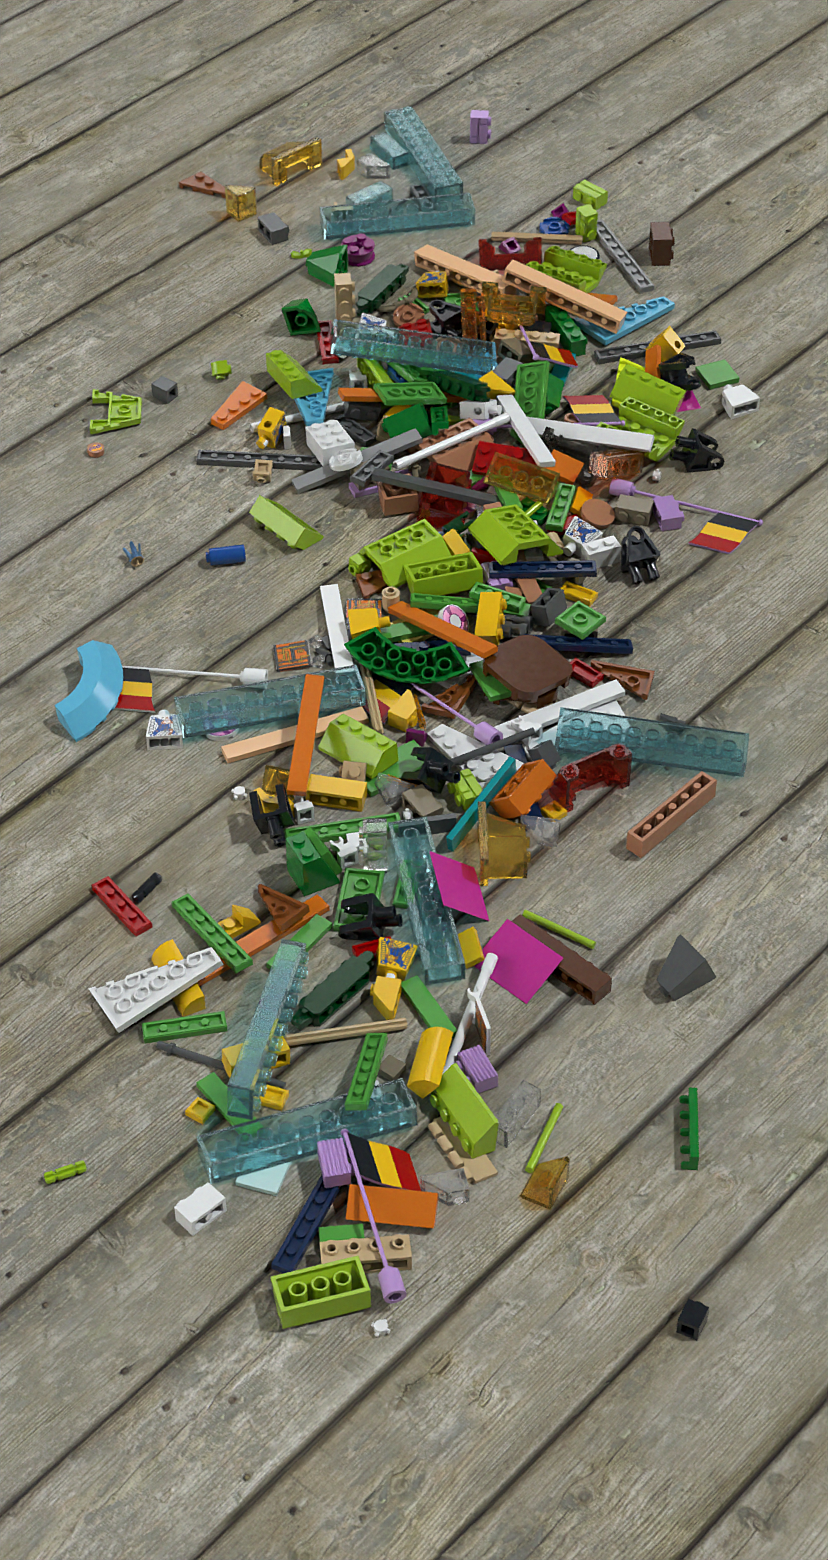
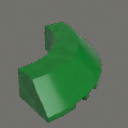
M374 627L344 644L348 652L367 669L380 676L399 682L436 683L458 677L470 671V668L452 642L439 647L429 648L427 651H417V649L394 645L392 641L383 636Z

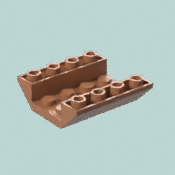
M471 418L465 419L450 426L449 429L439 431L436 436L431 435L422 439V443L408 448L406 451L414 454L476 427L478 424ZM483 432L428 456L427 458L436 465V477L443 483L448 484L454 481L456 477L472 470L479 441L494 443L490 434Z

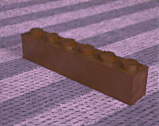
M521 914L511 921L563 957V960L551 973L555 978L594 1005L611 992L612 978L606 972H602L593 963L582 958L576 951L569 949L560 940L555 939L547 931L539 928L530 919H526Z

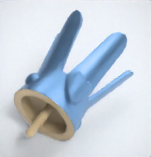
M130 541L129 545L132 554L126 548H123V551L130 559L131 565L138 567L144 563V557L141 555V546L139 543L137 551L134 543Z

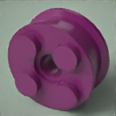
M360 233L348 236L341 242V245H347L348 265L361 267L374 261L375 253L373 250L375 243L365 234Z

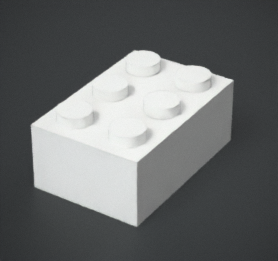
M328 420L320 424L314 423L311 426L305 427L306 445L316 455L322 466L328 465L331 456H337L339 451L355 449L354 441L337 420Z

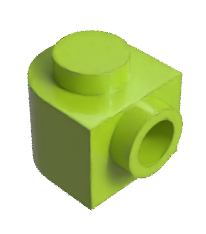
M227 360L211 363L212 377H216V380L225 379L226 376L232 374L231 364L227 365Z
M357 553L349 557L348 571L352 575L356 576V574L371 570V561L362 554Z

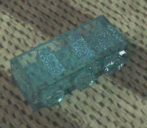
M383 132L370 137V150L392 170L409 165V152L388 133Z
M383 181L377 182L346 196V206L353 205V215L360 217L393 202V188Z

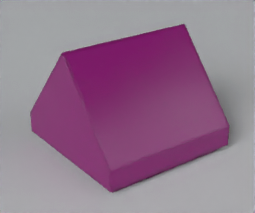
M408 728L406 729L405 743L414 740L419 746L424 747L428 737L427 733Z

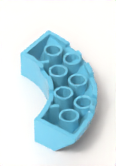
M92 640L77 648L80 664L83 667L82 677L73 692L55 705L59 722L76 742L96 730L95 727L101 721L104 722L107 719L106 716L111 710H114L118 703L120 692H122L123 668L116 650L110 644Z

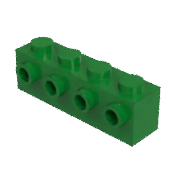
M554 305L547 306L545 309V322H552L551 332L560 334V344L564 350H570L571 353L576 354V357L585 355L588 343L587 337L582 334L580 328L574 323L573 318L568 315L567 311Z

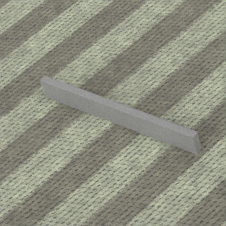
M598 220L596 238L640 294L653 291L654 284L603 220Z
M415 428L361 451L363 456L362 462L368 461L379 450L391 455L422 443V437ZM328 464L292 479V484L298 494L346 475L351 472V469L333 471Z

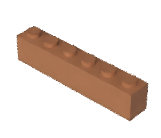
M703 771L697 774L627 832L626 849L640 858L646 855L715 797L717 780Z

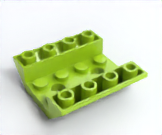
M551 246L545 250L542 264L530 261L526 266L585 293H590L599 285L607 263L599 259L588 258L587 255L576 254L571 250L561 249L559 246Z
M627 397L619 405L618 416L621 421H625V426L608 425L600 422L596 427L654 435L655 438L650 453L630 451L657 462L675 445V440L680 435L685 420L634 398Z
M517 504L485 509L468 527V531L500 565L517 562L518 550H525L526 548L539 547L547 557L563 554V550Z
M426 519L366 545L358 552L371 562L373 561L381 569L383 581L389 587L395 588L407 583L404 570L405 564L452 556L442 535Z

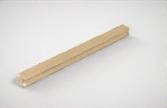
M491 233L492 241H505L514 237L517 242L581 245L583 240L581 235Z
M360 664L372 727L376 732L383 734L384 730L371 670Z
M398 1018L285 1035L284 1039L288 1046L363 1036L366 1033L407 1029L406 1018Z

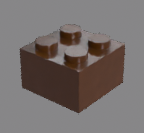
M650 222L649 254L651 265L670 266L671 259L674 258L672 246L675 245L673 228H670L669 222Z

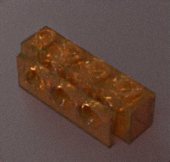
M477 288L460 289L463 358L479 356V349H483V352H486L487 349L484 293H481V296H477ZM477 301H478V303H479V312L476 311V302H477ZM477 317H479L480 328L477 327ZM478 333H480V344L477 342Z
M624 449L592 452L588 473L599 476L598 479L600 480L635 476L637 473H642L645 453L635 450L624 451Z

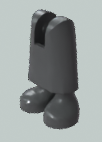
M504 614L505 624L501 627L503 629V637L511 638L513 633L517 636L532 633L534 624L532 616L517 617V615Z

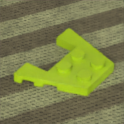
M93 389L92 402L109 403L108 419L90 420V434L141 423V397L125 394L116 396L112 392L106 391L105 394L100 393L98 389Z

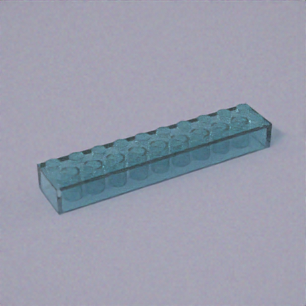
M412 106L384 112L385 129L421 184H425L435 203L462 199L463 181Z
M470 192L319 207L320 225L324 240L346 238L360 233L367 236L475 225V206Z
M337 319L333 320L331 354L337 356L344 355L351 356L352 358H365L386 363L408 364L417 367H429L435 370L443 369L481 376L492 371L496 365L495 342Z
M357 665L306 673L324 676L319 714L366 705V689ZM306 674L174 697L175 714L179 720L182 738L298 718Z
M560 707L555 748L557 751L744 777L747 764L749 733Z
M427 816L388 822L389 841L415 945H418L417 954L425 986L466 979L465 961L450 907L443 905L429 852L436 853Z
M286 939L281 940L228 1083L227 1115L253 1120L255 1112L260 1111V1098L265 1096L267 1089L266 1081L270 1082L272 1076L271 1067L275 1066L278 1055L276 1051H281L283 1043L281 1037H286L288 1030L287 1022L292 1020V1008H296L298 1002L297 994H301L303 988L302 980L307 978L308 967H305L308 962L309 952H306V943Z
M403 1078L375 1085L367 1110H346L345 1101L348 1093L198 1135L196 1136L198 1154L210 1184H215L317 1154L318 1141L322 1142L323 1140L339 1139L341 1137L345 1146L344 1136L341 1135L343 1129H347L350 1134L367 1140L416 1126L417 1107Z

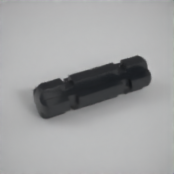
M154 872L131 895L132 900L140 903L144 897L162 882V876Z

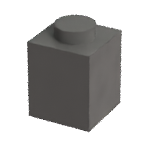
M161 376L151 384L153 398L169 404L178 397L177 383L164 376Z
M552 740L541 742L528 750L533 761L543 759L551 769L556 767L555 763L562 760Z

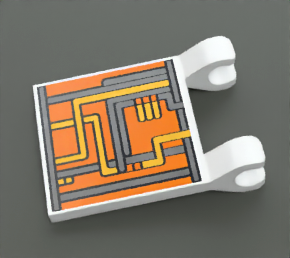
M477 986L476 993L471 992L470 988H468L467 996L475 1003V1015L472 1023L475 1024L485 1054L488 1056L490 1055L491 1027L480 1000L481 988Z

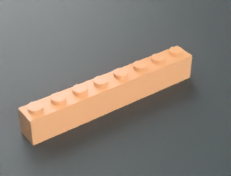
M428 244L414 251L415 266L429 272L445 271L448 280L502 303L517 295L516 288L502 282L503 276Z
M512 260L505 268L502 278L504 283L615 334L624 324L627 312L518 261Z

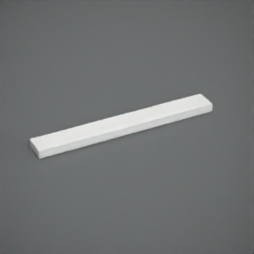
M513 395L496 396L498 405H501L503 413L509 415L510 424L538 467H554L555 459Z
M527 417L538 435L546 438L648 453L651 452L655 438L651 434Z
M338 584L320 586L336 677L355 675L352 656L344 646L349 640Z
M615 679L523 715L524 721L530 720L534 724L538 722L543 727L623 697L625 696V690ZM519 718L513 719L515 722H519ZM511 720L494 727L502 732L503 739L519 733V729L517 730L512 727Z

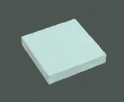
M250 1148L235 1184L236 1186L277 1196L292 1160L287 1157Z

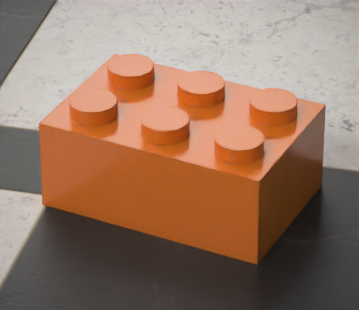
M543 759L524 763L492 798L489 804L503 820L514 819L518 816L523 817L530 812L532 804L542 798L541 794L554 784L553 780L557 775Z

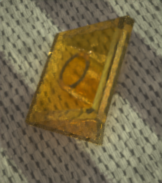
M225 185L226 211L230 216L240 222L257 214L256 187Z
M266 765L261 789L268 796L275 797L277 796L275 786L283 783L287 792L290 769ZM287 795L291 801L295 800L293 795Z
M568 1156L538 1163L520 1197L551 1210L569 1178L570 1159Z

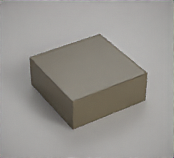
M389 1054L380 1064L378 1074L395 1082L406 1070V1063Z

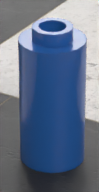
M244 544L209 548V552H206V561L211 566L246 562Z

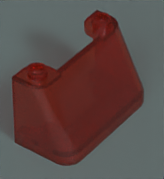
M533 237V240L526 242L524 253L495 254V247L487 242V239H479L477 242L480 267L490 271L496 269L498 271H505V268L512 260L524 265L530 261L542 264L541 237Z
M432 461L425 477L427 480L470 489L472 479H469L471 472ZM422 492L416 522L426 519L435 529H442L444 525L464 513V510H462L464 501Z
M615 744L563 766L556 774L557 777L553 780L554 784L548 789L549 795L563 806L567 812H570L574 806L572 801H576L575 793L601 781H604L608 787L612 783L619 784L621 789L630 786L632 752L625 745Z

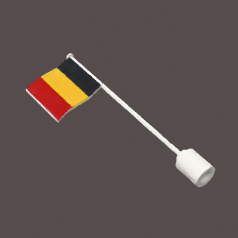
M122 666L123 689L120 692L118 703L114 710L155 713L152 703L153 685L149 671L240 678L243 686L266 688L268 684V670L245 668L238 675Z

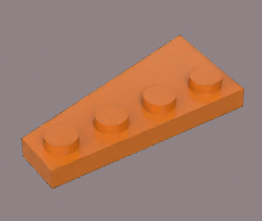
M242 381L212 416L211 424L225 430L268 399L267 393Z

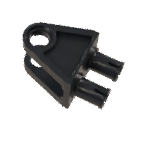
M441 300L430 302L429 310L436 318L435 321L430 323L432 333L436 338L451 335L462 340L464 332L468 335L474 332L475 326L465 321V308Z
M679 353L659 364L662 380L686 391L701 387L700 379L688 375L686 370L690 368V365H696L694 357Z
M692 428L688 438L677 436L675 445L683 447L682 451L671 449V452H669V459L683 461L689 473L717 470L723 467L725 462L722 454L716 451L718 448L717 441ZM708 445H714V447H713L712 449L709 448V447H707V446H708ZM715 458L720 459L719 462L711 463Z
M639 526L631 527L627 532V536L621 541V572H630L633 585L644 581L640 572L641 568H646L650 581L653 578L654 580L660 578L655 564L661 555L660 551L644 529ZM633 531H636L640 534L639 540L636 536L631 535Z
M414 747L411 755L416 756L417 760L424 762L422 768H420L419 772H403L401 779L409 782L407 784L413 783L416 784L415 786L422 784L427 790L441 794L446 781L456 784L460 781L461 775L458 771H451L454 762L434 748Z
M284 784L275 786L279 809L266 814L263 811L261 799L257 791L249 792L253 820L261 835L270 833V838L274 840L275 847L286 845L283 829L295 826Z
M374 893L343 899L341 901V909H344V913L368 916H366L364 921L339 926L338 936L346 940H376L383 937L385 927H401L403 923L402 915L396 914L394 906L384 907Z

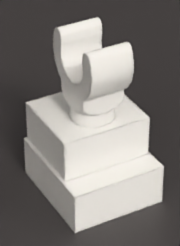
M357 368V372H352L349 369L350 388H367V377L361 374L359 368Z
M521 715L518 716L519 722L511 720L512 727L517 730L519 729V732L534 728L535 735L522 739L523 743L528 747L530 743L537 742L543 738V726L540 723L536 722L534 724L530 720L525 722L524 717Z
M293 795L295 799L293 800L294 815L297 824L315 821L312 802H309V800L304 801L302 796Z
M339 837V843H334L330 840V848L337 852V862L342 869L359 863L358 850L351 842L344 844L342 837Z

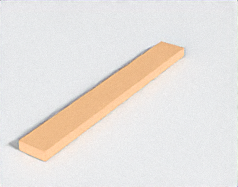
M362 706L319 718L315 738L323 736L329 723L343 713L362 724L369 723V718ZM297 725L221 746V751L227 763L294 745Z

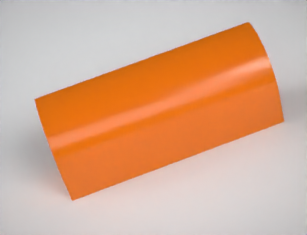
M350 1184L346 1220L370 1222L359 1185ZM364 1186L375 1223L435 1228L439 1200L438 1193Z

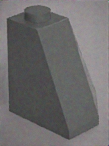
M680 934L656 980L661 986L658 988L659 991L666 998L670 996L676 1001L714 980L716 975L707 960Z

